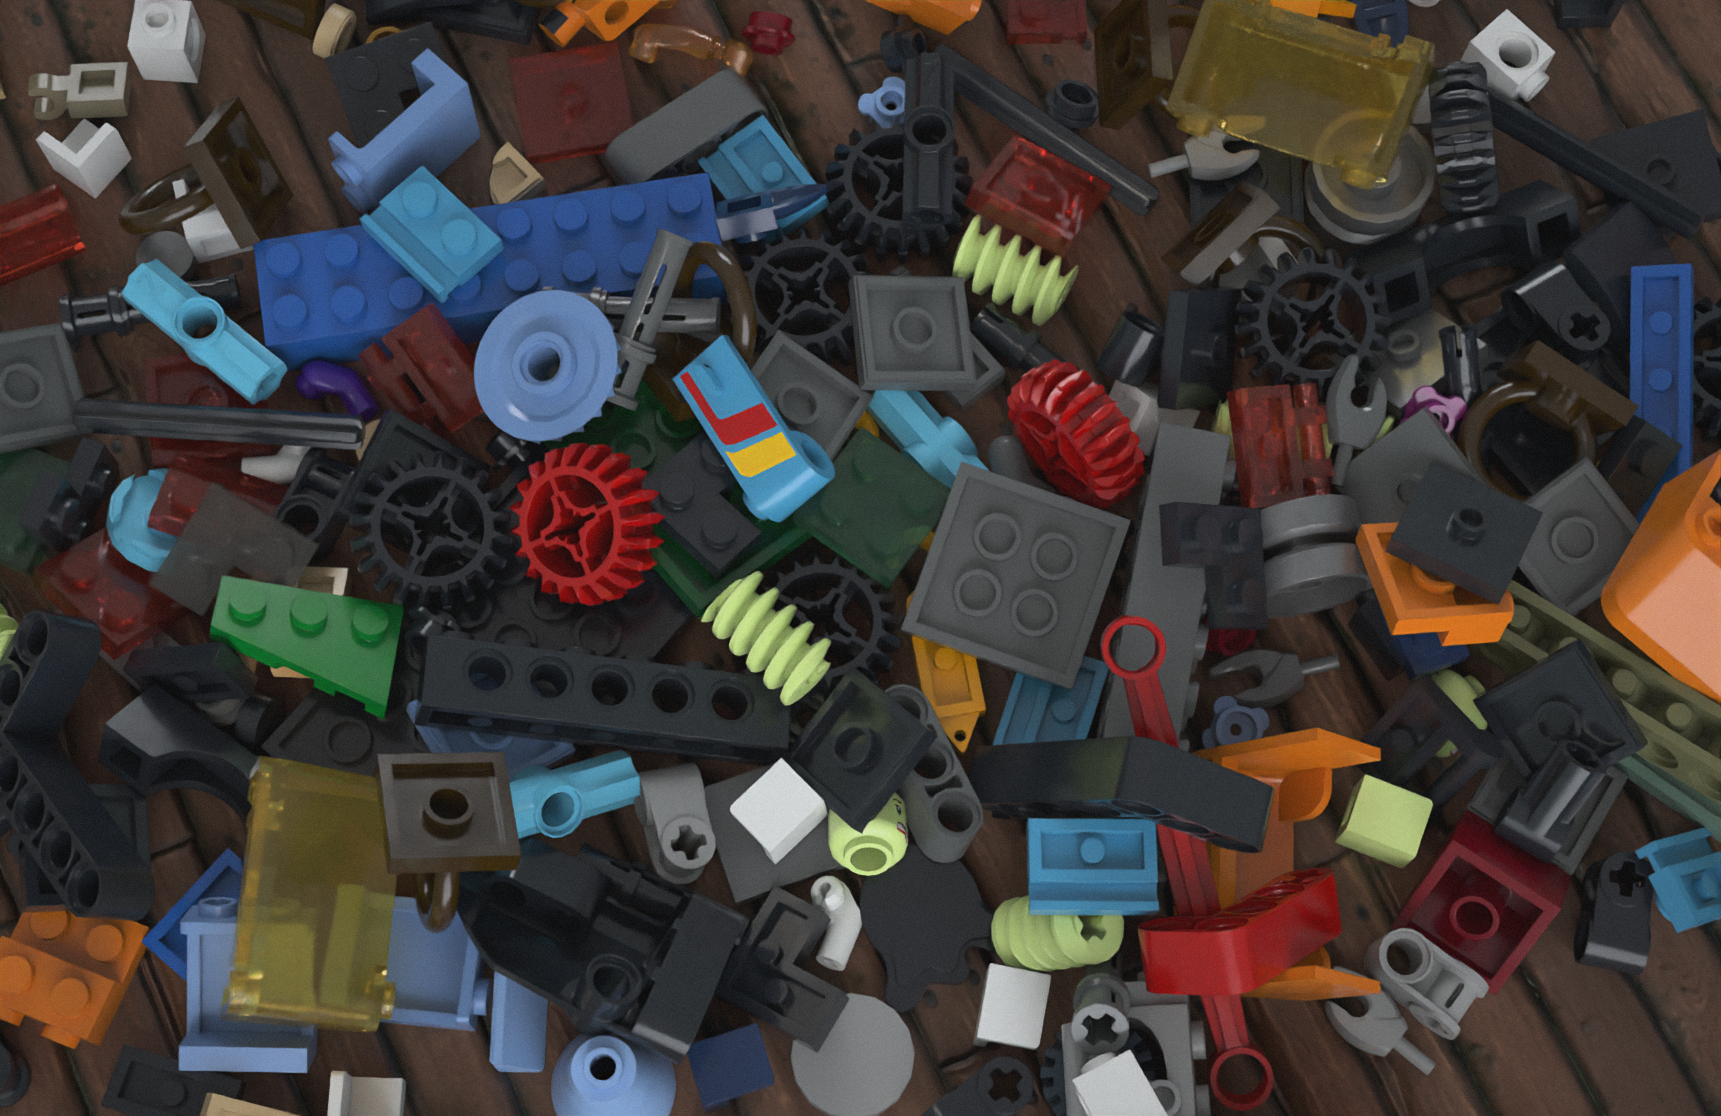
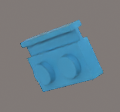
M761 115L718 146L719 150L708 158L703 156L697 161L703 173L709 172L711 184L724 200L787 186L816 184L764 115ZM824 194L810 206L786 218L777 220L778 228L768 230V235L762 238V240L771 244L776 240V234L780 229L789 235L829 205L826 195Z
M423 165L379 202L380 207L372 214L368 215L366 213L360 218L363 229L441 303L448 299L447 294L458 285L462 287L504 250L502 240Z
M1083 656L1071 691L1016 672L993 745L1087 739L1109 667L1103 661Z
M1028 818L1026 823L1028 915H1156L1158 913L1155 822L1147 819Z
M1706 827L1653 841L1635 851L1639 859L1648 857L1655 870V873L1648 877L1655 889L1654 898L1661 914L1672 922L1677 933L1721 919V851L1715 853L1712 851L1706 839L1712 833Z

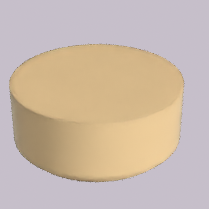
M336 3L329 7L320 22L314 38L313 53L325 59L326 57L346 51L356 27L357 18L355 12Z

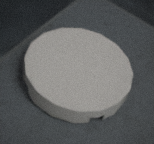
M849 993L846 994L849 997L848 1003L818 1053L793 1040L790 1058L796 1085L807 1101L830 1116H878L899 1100L909 1083L915 1056L910 1031L895 1009L875 997Z

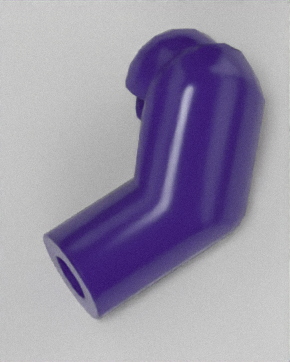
M315 360L305 364L302 367V373L296 377V389L306 399L313 398L318 400L324 393L338 396L349 414L363 417L364 422L374 418L380 411V407L357 372L352 368L323 360Z

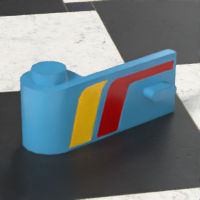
M721 335L673 378L678 389L744 490L742 494L744 503L759 519L767 520L769 518L778 523L784 521L835 477L834 465L823 448L807 434L788 429L729 336Z

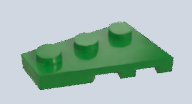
M222 575L211 621L210 639L223 642L227 647L274 669L285 666L313 679V687L332 696H335L336 692L339 691L364 703L365 711L384 719L404 606L399 607L394 604Z

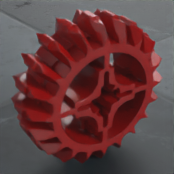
M1056 359L1049 363L1045 362L1036 369L1032 368L1020 377V382L1011 388V394L1007 397L1010 409L1008 417L1015 425L1013 429L1014 435L1021 440L1025 452L1034 461L1035 469H1040L1047 477L1048 484H1054L1058 487L1063 497H1071L1077 502L1097 509H1106L1114 502L1119 503L1132 492L1131 489L1140 482L1139 479L1145 474L1143 466L1145 457L1143 451L1137 446L1140 443L1139 436L1129 426L1130 419L1123 416L1117 407L1118 401H1113L1105 393L1104 385L1094 383L1088 372L1084 370L1079 372L1074 364L1068 361L1063 363Z
M585 442L573 443L569 447L556 448L545 453V460L536 461L533 465L528 466L531 478L524 479L516 484L524 499L523 501H516L515 504L509 507L520 516L519 524L515 525L508 532L521 536L522 546L514 555L522 559L529 558L530 565L525 576L532 577L533 579L542 578L541 592L549 593L550 595L559 594L560 601L569 604L580 602L587 606L602 604L604 600L612 601L622 598L623 595L627 594V589L636 588L645 582L642 571L650 570L652 566L658 564L649 549L656 548L664 542L663 539L653 533V524L659 523L665 516L652 512L650 503L657 497L659 492L653 489H643L642 485L648 472L640 468L631 469L632 456L625 455L624 453H613L612 447L605 444L587 445Z

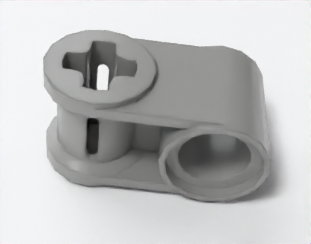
M691 762L638 772L641 795L635 797L634 808L637 818L643 827L651 866L655 874L661 878L681 886L689 885L695 882L702 874L705 865L713 857L716 848L700 771L697 765ZM675 844H680L682 851H673L672 848ZM684 852H693L692 859L687 860Z
M1400 928L1389 932L1375 940L1368 947L1364 956V970L1369 979L1380 981V986L1390 997L1408 1009L1420 1023L1434 1033L1450 1040H1455L1461 1029L1458 1023L1475 998H1484L1489 990L1487 982L1477 972L1449 956L1421 933L1413 929ZM1389 945L1397 946L1407 954L1410 961L1407 975H1401L1389 966L1387 961Z

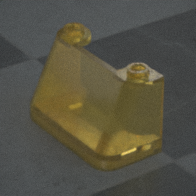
M1204 0L1166 109L1171 115L1179 118L1176 127L1189 134L1209 138L1211 130L1341 171L1339 180L1355 187L1372 190L1375 182L1386 183L1388 181L1436 64L1434 43L1406 35L1404 42L1397 43L1396 48H1393L1391 36L1379 33L1378 38L1272 6L1270 0H1257V3L1256 0Z
M259 756L251 769L247 801H251L250 804L254 806L247 815L246 828H248L239 903L233 950L230 953L228 967H234V971L230 970L227 988H223L219 1020L374 1033L378 1029L380 1019H391L394 1007L395 982L385 980L397 874L387 873L375 777L288 759Z

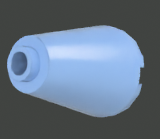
M583 1033L578 1035L561 1053L555 1065L551 1082L552 1102L557 1116H669L676 1094V1078L672 1062L615 1033L595 1037ZM616 1069L611 1078L598 1080L604 1072Z

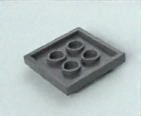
M961 462L901 631L1071 691L1131 520Z

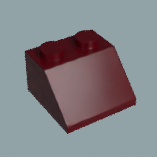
M1466 809L1434 853L1394 918L1390 928L1393 930L1400 928L1413 929L1421 933L1449 956L1477 972L1487 982L1489 986L1488 992L1496 995L1561 910L1572 876L1551 862L1544 864L1491 832L1493 825Z

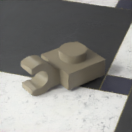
M128 62L71 64L70 75L56 76L47 73H37L29 76L27 92L29 96L48 97L36 98L34 116L41 120L56 119L67 108L70 118L128 116L132 78Z

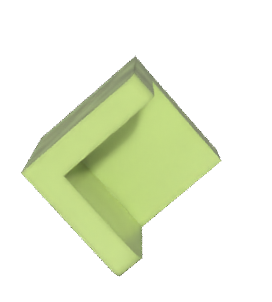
M1365 774L1351 792L1334 842L1393 866L1404 868L1416 857L1433 803L1428 798Z

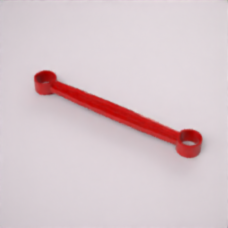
M1132 614L1118 617L1104 630L1101 637L1100 650L1102 658L1109 669L1117 676L1123 678L1134 736L1157 740L1180 749L1157 672L1166 655L1165 638L1161 630L1152 621L1143 616ZM1126 624L1142 626L1148 629L1155 638V652L1152 659L1136 671L1121 668L1114 661L1112 655L1109 654V643L1112 635L1118 628ZM1156 823L1157 839L1177 916H1211L1222 910L1205 841ZM1240 994L1229 996L1199 995L1215 1047L1208 1059L1206 1069L1207 1078L1215 1097L1223 1105L1234 1110L1243 1111L1258 1107L1270 1095L1273 1088L1274 1075L1264 1052L1249 1040ZM1236 1054L1251 1055L1258 1059L1261 1067H1263L1260 1083L1253 1091L1247 1094H1231L1224 1090L1218 1082V1072L1221 1065L1226 1059Z

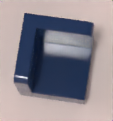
M758 1023L692 1043L687 1052L705 1114L729 1107L728 1100L771 1087L775 1082Z

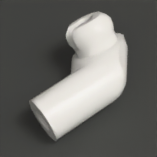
M284 445L277 455L242 458L241 470L244 485L292 483L302 458L311 447Z
M823 876L812 885L811 898L813 906L825 911L831 921L825 929L826 934L816 960L829 969L843 971L862 927L860 909L845 883L834 876Z

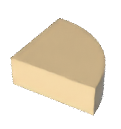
M509 142L501 147L494 157L489 179V189L493 205L529 200L546 188L544 178Z

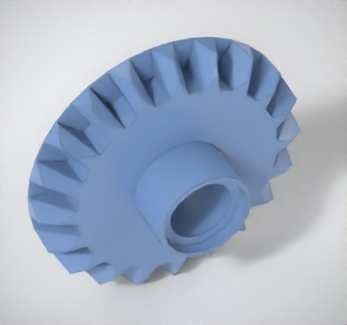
M546 290L528 294L516 300L497 315L487 328L479 344L474 364V383L478 400L484 412L498 428L517 439L520 438L538 444L541 441L547 440L562 442L563 436L572 432H584L583 425L593 417L602 416L601 407L607 398L615 396L613 390L614 380L617 374L622 373L618 364V352L622 348L615 338L613 332L615 327L601 312V309L586 298L575 293L563 290ZM560 361V368L557 374L547 380V374L551 366Z

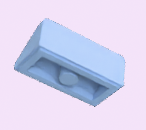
M495 971L490 1062L499 1072L543 1071L545 1067L548 1000Z

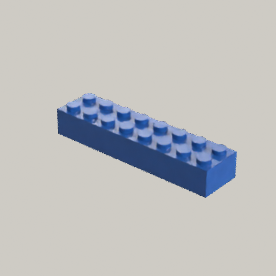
M709 172L470 208L469 210L502 240L504 250L462 287L458 285L447 294L448 299L444 303L439 302L363 229L362 225L265 239L253 244L265 347L285 363L287 367L286 372L301 370L305 364L315 360L340 364L481 342L487 328L500 312L516 300L528 294L542 291L544 286H553L556 290L572 293H591L593 287H602L604 290L610 291L611 296L632 297L657 237L656 232L658 228L688 239L693 243L696 241H711L722 246L716 221ZM664 264L660 268L649 297L655 296L665 270ZM705 264L699 266L693 280L692 298L712 299L713 297H719L721 304L727 303V292L715 271Z

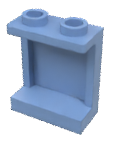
M428 48L411 62L421 95L419 99L361 149L352 145L338 131L328 138L335 157L331 165L345 184L341 191L350 204L362 214H365L368 210L373 213L380 207L379 202L422 165L436 178L481 137L468 83Z
M337 884L318 1008L328 1017L476 1031L478 1015L487 1016L489 1012L492 979L483 978L486 961L476 949L465 930L457 910L448 929L441 933H431L425 929L420 921L415 898L367 893L363 886Z
M211 897L198 901V905H192L180 920V934H187V1035L179 1045V1071L307 1073L317 1054L318 908H301L300 901L288 898L264 901L262 907L237 906V900L228 897Z

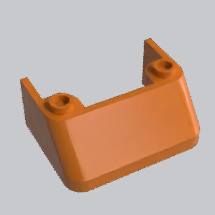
M1720 449L1662 486L1603 587L1601 606L1611 625L1675 679L1721 706V506L1709 497L1721 477Z
M1317 727L1198 750L1192 753L1266 783L1275 789L1261 853L1237 852L1205 842L1221 909L1286 872L1294 871V822L1313 819L1324 811L1332 793V769L1380 761L1381 748ZM1173 902V916H1177ZM1322 946L1259 988L1242 993L1240 996L1310 1001L1380 994V981L1331 969L1328 952Z

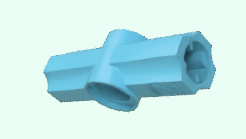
M158 259L148 263L142 262L128 276L126 287L121 292L123 298L183 347L193 362L206 366L252 405L261 400H267L280 386L282 377L287 371L285 363L227 317L217 301L199 294ZM208 324L216 325V329L209 336L201 339L192 338L195 331L201 326Z
M875 391L874 397L866 411L901 450V458L915 480L927 491L933 492L936 490L947 502L961 462L989 471L977 458L978 452L975 444L963 427L951 417L946 416L942 418L919 391Z
M617 750L553 770L540 764L529 765L521 769L513 777L512 781L509 782L519 839L540 832L551 838L564 837L572 833L579 826L582 819L634 804L635 797L641 795L640 777L633 766L631 756L623 750Z

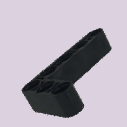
M32 610L21 621L0 660V810L71 913L76 917L138 921L148 913L154 900L155 885L152 873L55 739L58 730L98 659L102 643L100 628L92 619Z
M1136 736L977 746L974 748L968 773V779L981 803L982 809L992 811V818L1023 820L1028 818L1142 817L1224 849L1254 854L1262 852L1275 791L1272 786L1169 744Z

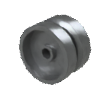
M1367 111L1346 115L1327 127L1315 145L1310 163L1302 178L1304 224L1316 235L1322 244L1340 254L1354 252L1412 229L1434 189L1436 164L1430 145L1414 126L1390 114Z
M1334 494L1308 496L1282 502L1261 510L1268 619L1295 617L1323 611L1349 602L1373 588L1359 549L1354 544L1362 524L1354 499L1349 496Z

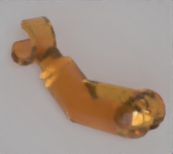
M642 23L632 33L634 39L629 46V55L644 62L655 63L659 56V48L662 47L680 50L702 60L720 59L744 76L747 75L753 58L752 50L745 43L728 39L726 44L720 42V37L685 25Z

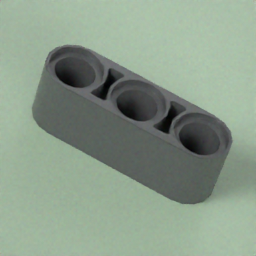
M725 69L621 133L608 146L605 158L626 185L692 175L700 170L697 162L703 156L705 158L711 156L719 150L718 146L761 115L768 119L769 112L735 69Z
M905 684L893 685L886 689L885 692L938 735L914 767L925 769L934 779L923 778L913 769L896 790V793L904 801L907 811V824L924 855L936 862H954L964 855L983 823L984 813L981 803L927 697L914 686ZM939 819L951 821L958 827L960 832L949 831L943 827Z

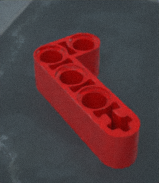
M1305 868L1289 871L1211 916H1166L1140 923L1137 928L1146 990L1156 994L1229 996L1253 991L1342 933L1334 871L1329 868Z

